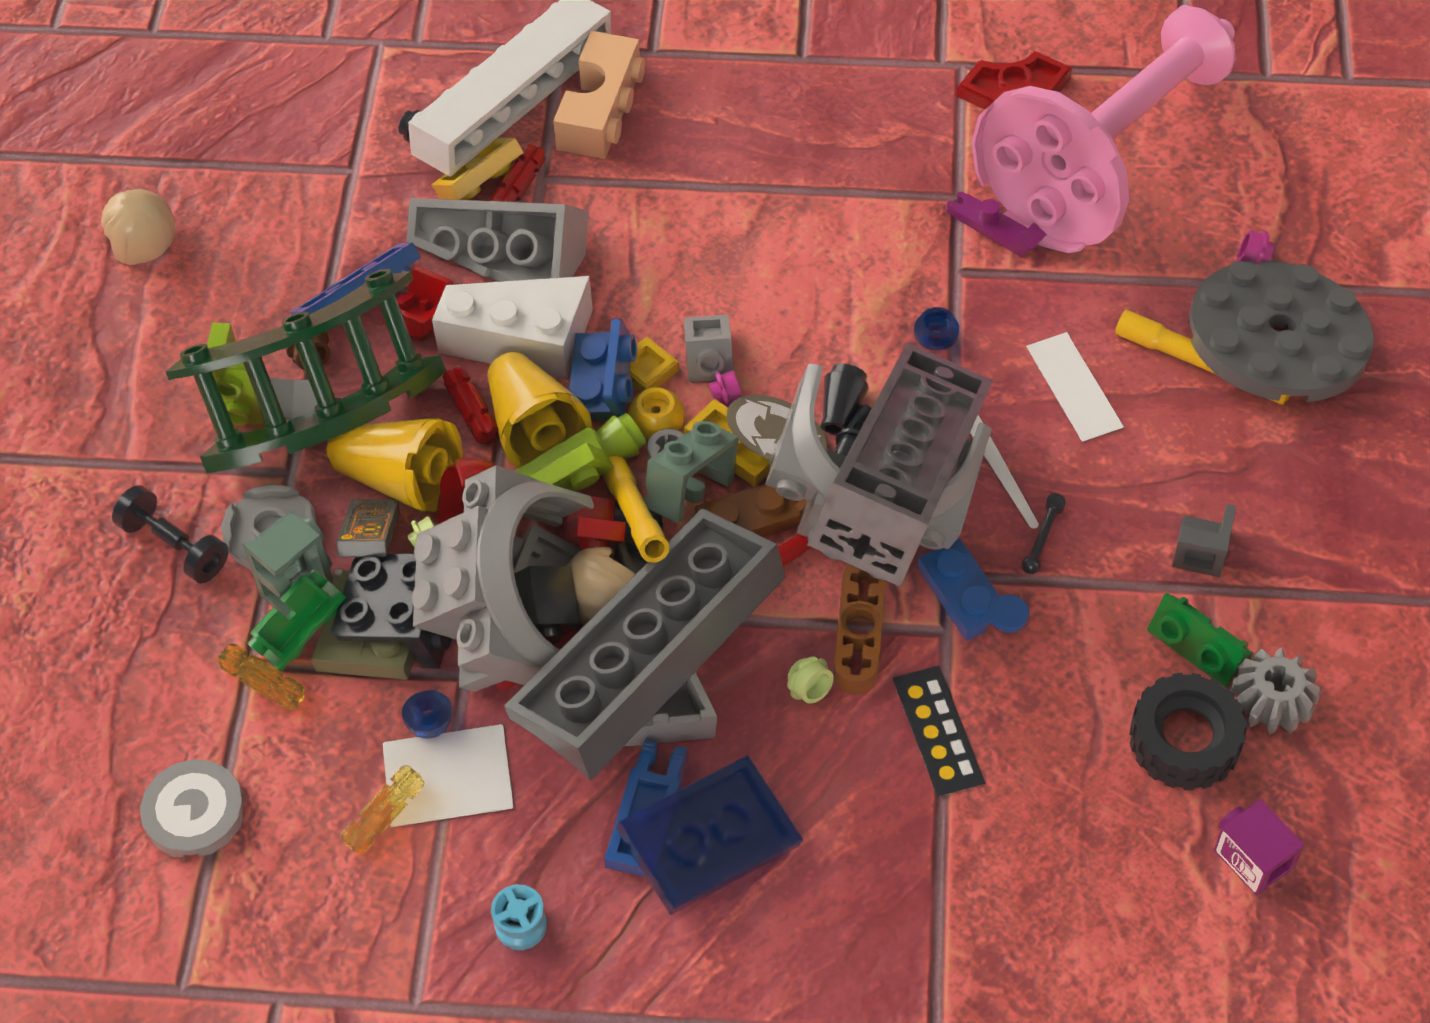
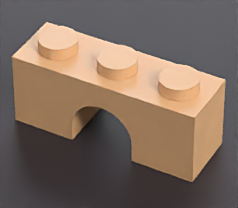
M590 31L578 61L581 90L592 92L578 93L565 91L553 120L556 150L606 159L611 143L617 144L622 129V115L624 112L629 113L634 98L633 88L635 82L641 83L643 80L646 61L645 58L640 57L639 39Z

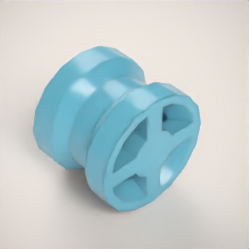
M517 884L505 887L497 893L491 906V915L497 938L504 946L512 950H525L534 947L542 940L547 928L541 896L535 889L527 885ZM512 921L519 922L520 925H515Z

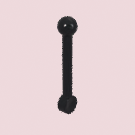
M1054 493L1047 497L1045 506L1047 509L1046 516L1030 556L1025 557L1022 561V569L1027 574H1035L1041 567L1039 557L1056 514L1061 513L1065 507V498L1060 494Z

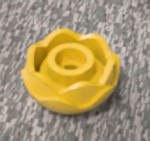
M652 387L641 391L635 396L628 408V415L637 424L645 439H650L653 434L663 429L679 431L684 424V405L674 392L666 388Z

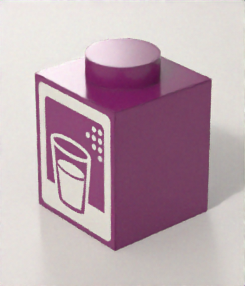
M1260 799L1246 810L1241 806L1236 807L1221 820L1218 825L1221 831L1214 851L1258 896L1296 867L1304 844Z

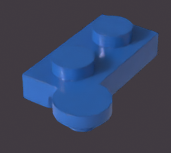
M961 539L956 540L949 549L933 550L918 557L917 568L966 641L984 633L986 627L991 624L996 629L1006 633L1018 632L1026 626L1029 618L1027 603L1015 595L999 596Z

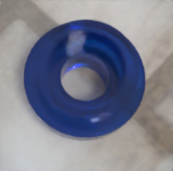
M932 307L925 310L917 318L914 324V336L917 342L927 349L944 350L956 343L959 337V324L949 310L942 307Z
M433 690L421 691L412 695L405 702L402 709V717L407 729L416 736L425 739L435 738L444 733L453 716L452 705L448 697ZM427 710H432V711H430V712H428V713H422V712L427 711Z

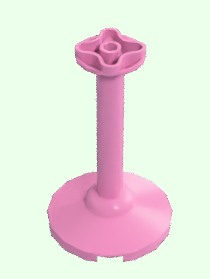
M1188 5L1180 6L1164 21L1161 30V44L1164 53L1092 113L1057 91L1027 86L1004 92L978 116L971 141L975 173L982 187L989 182L996 198L1007 209L1004 215L1027 228L1035 223L1047 234L1037 244L1039 246L1072 253L1081 251L1085 246L1101 243L1121 226L1130 200L1127 169L1113 139L1185 78L1192 83L1211 85L1221 82L1229 75L1236 60L1235 44L1233 42L1235 30L1233 25L1225 19H1219L1205 9Z

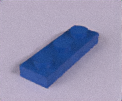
M413 242L397 244L292 310L290 314L294 315L301 312L311 314L330 305L365 283L364 278L373 272L383 269H391L392 274L411 271L409 265L420 259L421 256Z

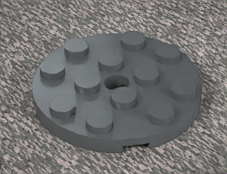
M1256 261L1234 262L1230 266L1214 272L1201 283L1193 297L1187 323H1190L1193 334L1191 343L1195 351L1215 374L1243 391L1277 401L1280 400L1281 395L1305 396L1307 402L1328 399L1346 391L1364 373L1374 344L1370 320L1356 300L1355 295L1331 279L1319 274L1315 268L1305 264L1293 265L1277 261H1261L1259 264H1256ZM1286 325L1289 326L1288 330H1283V331H1280V332H1278V331H1276V330H1274V329L1272 328V327L1284 328Z

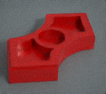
M1034 51L1023 60L1007 64L980 60L957 86L956 97L985 110L1004 92L1027 86L1060 92L1071 79L1072 67L1037 51Z

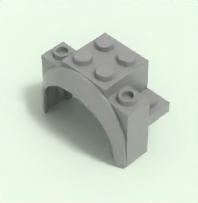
M809 363L798 383L782 435L773 450L768 465L771 469L765 484L775 488L776 492L786 499L794 501L807 500L797 534L806 536L808 542L832 483L846 456L830 450L825 451L818 437L814 419V408L823 366ZM980 422L973 440H966L958 457L952 478L948 480L919 545L935 550L949 549L960 536L992 428Z
M495 465L465 480L463 491L464 513L417 534V543L414 549L416 573L415 588L412 594V604L414 606L413 627L457 640L458 667H460L459 688L473 692L504 680L525 685L559 651L558 648L542 636L532 623L522 604L516 586L513 569V543L521 517L524 516L557 527L562 525L563 517L583 508L590 510L594 508L591 496L554 486Z

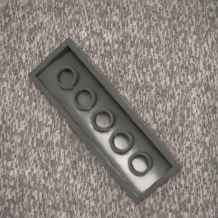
M702 508L668 542L669 553L663 560L656 563L648 562L504 705L509 719L549 745L591 781L786 578L776 543Z

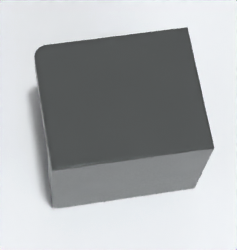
M1226 504L1221 523L1184 516L1180 526L1172 567L1220 577L1228 551L1236 506Z

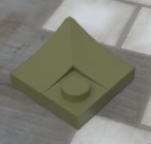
M336 569L332 584L343 593L349 572L343 569ZM335 615L330 621L323 624L311 658L316 672L408 680L415 657L404 642L339 641L331 632Z

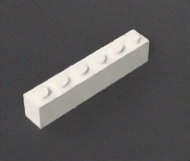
M560 0L553 3L545 13L532 23L527 24L519 34L505 45H501L488 59L478 67L472 68L468 75L450 89L445 90L437 100L423 111L414 115L412 120L408 122L411 155L451 177L579 70L578 60L590 31L611 34V11L591 0Z

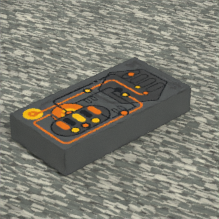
M352 499L336 541L337 555L341 557H385L400 515L399 501L395 499Z

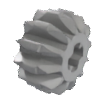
M1282 647L1275 651L1274 657L1260 649L1255 653L1253 660L1245 659L1240 664L1237 672L1238 676L1233 680L1231 691L1237 697L1236 701L1241 703L1244 709L1243 713H1250L1248 718L1250 727L1262 722L1267 724L1266 728L1269 735L1276 732L1278 725H1281L1291 734L1293 730L1297 729L1299 722L1307 723L1312 718L1315 710L1314 705L1318 703L1321 692L1320 687L1314 684L1317 678L1316 669L1301 668L1303 664L1302 654L1290 660L1285 658Z

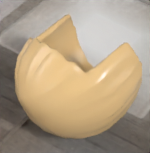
M145 189L119 192L109 199L103 209L101 224L104 229V235L111 242L115 259L121 263L135 265L152 261L162 255L174 240L175 218L167 201L154 192Z
M598 546L583 549L568 564L572 570L579 621L584 626L636 575L625 566L614 560V550L608 547Z

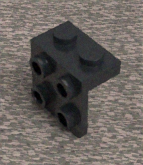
M387 554L385 557L369 556L355 557L353 559L343 590L346 598L338 606L331 632L337 640L404 642L421 668L440 669L444 652L450 647L452 638L413 627L414 606L412 604V594L415 588L416 573L414 554Z

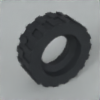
M1175 673L1171 677L1164 678L1163 676L1157 679L1153 686H1148L1142 692L1141 700L1138 699L1129 732V735H1132L1130 740L1131 751L1135 752L1137 763L1148 771L1150 777L1154 780L1159 779L1165 783L1164 785L1172 788L1177 786L1184 788V790H1194L1197 787L1205 789L1211 787L1218 780L1221 782L1228 776L1229 770L1235 768L1246 739L1247 719L1243 717L1244 709L1241 703L1235 700V694L1229 688L1225 689L1219 685V681L1213 678L1201 677L1202 674L1192 673L1191 675H1183L1182 673ZM1180 710H1190L1199 713L1210 723L1213 739L1201 751H1180L1171 746L1164 737L1163 723L1170 714Z

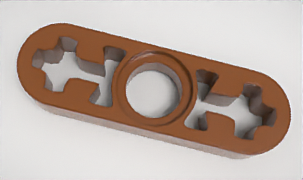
M849 565L845 569L842 579L834 657V680L843 691L851 694H861L871 690L878 679L886 581L878 580L868 572L853 565ZM860 579L870 580L868 602L858 601ZM862 617L870 620L874 625V629L868 634L857 635L850 632L846 625L850 620ZM853 650L863 651L860 675L851 674Z

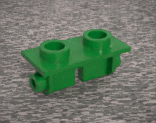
M312 569L308 575L302 573L281 598L292 609L291 612L285 616L273 607L250 632L253 637L247 644L261 656L264 655L281 672L290 661H293L302 653L307 641L322 624L327 623L333 618L338 606L346 596L315 569Z
M1165 593L1147 631L1211 678L1219 681V684L1226 688L1240 664L1245 659L1251 660L1254 653L1247 648L1249 643L1245 640L1240 641L1221 626L1215 628L1210 624L1212 620L1190 605L1187 598L1182 597L1178 599L1174 595L1171 596Z

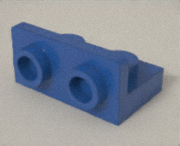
M622 318L612 319L610 332L576 333L569 391L584 403L590 413L591 421H608L613 415L617 418L625 413L626 402H631L633 384L629 370L630 362H635L637 358V341L635 335L629 333Z

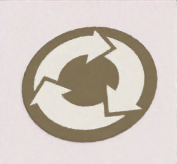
M765 395L743 396L734 400L728 407L727 422L732 433L739 436L738 440L754 453L770 460L773 450L782 435L792 404ZM815 421L818 437L824 450L826 451V436L821 427L819 426V424Z

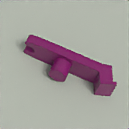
M958 192L957 203L959 204L952 201L947 202V212L955 219L1020 257H1024L1028 251L1030 252L1047 235L1035 223L1027 228L1000 212V204L994 199L980 201L969 194Z

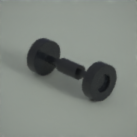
M136 485L126 490L113 508L112 521L116 526L127 533H134L147 523L152 527L151 532L177 551L181 549L187 551L188 554L183 566L184 573L197 583H206L220 572L228 557L229 549L226 543L214 535H207L193 545L189 542L188 534L163 517L159 519L153 517L157 506V497L154 493L142 485Z

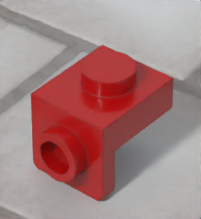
M417 266L411 270L414 280L409 283L408 292L397 298V302L410 337L421 339L434 330L432 319L446 285H454V283L447 277Z
M591 496L594 503L593 509L583 508L564 518L563 540L579 544L580 551L598 546L611 547L624 542L626 522L613 521L615 508L613 499Z

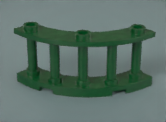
M383 269L373 272L364 278L365 283L341 299L311 314L301 312L285 318L281 322L282 326L221 346L208 348L207 344H199L180 353L181 359L165 372L168 380L193 376L217 434L214 438L215 444L200 456L206 473L260 463L263 460L260 453L286 446L290 454L337 437L391 411L389 401L404 392L407 393L409 398H413L439 379L446 371L441 355L422 358L420 353L415 352L395 293L414 280L411 271L392 274L391 269ZM378 304L398 356V360L395 362L396 366L383 376L381 375L360 314ZM341 324L344 326L364 383L361 385L362 389L342 399L335 398L313 340L314 336ZM295 345L317 405L314 407L315 411L290 419V417H285L262 356ZM240 363L244 364L267 423L263 428L243 433L240 429L234 428L212 372Z

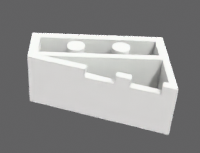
M590 277L446 285L432 319L438 353L491 364L496 358L505 353L520 352L550 376L568 379L572 368L576 333H585L593 311Z

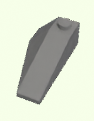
M410 198L406 242H413L415 246L446 260L453 261L497 282L573 277L586 254L589 211L566 204Z

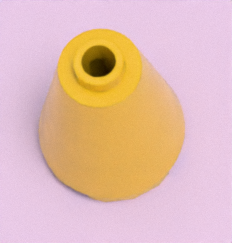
M508 352L499 356L491 363L487 372V379L501 447L507 460L517 469L585 428H592L590 413L584 403L524 354Z
M439 418L364 424L329 439L327 456L335 471L418 511L437 512L441 476L455 460L463 458L461 436L453 423Z

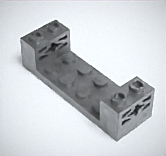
M906 343L832 483L807 545L821 551L831 559L844 561L868 572L878 580L888 581L901 587L993 380Z

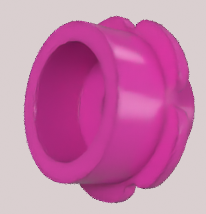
M1250 229L1240 245L1236 262L1256 261V264H1259L1261 261H1270L1275 244L1269 241L1268 231L1263 230L1259 233Z
M734 371L722 375L716 372V381L708 384L713 399H716L726 407H729L734 400L742 397Z

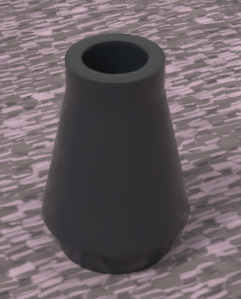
M836 364L832 366L831 372L825 375L823 418L820 427L826 433L837 436L839 431L846 429L857 408L861 405L869 390V385L866 382L867 374L862 369L850 364Z

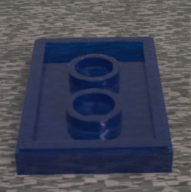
M748 755L619 821L616 827L670 916L799 847L803 841V838Z

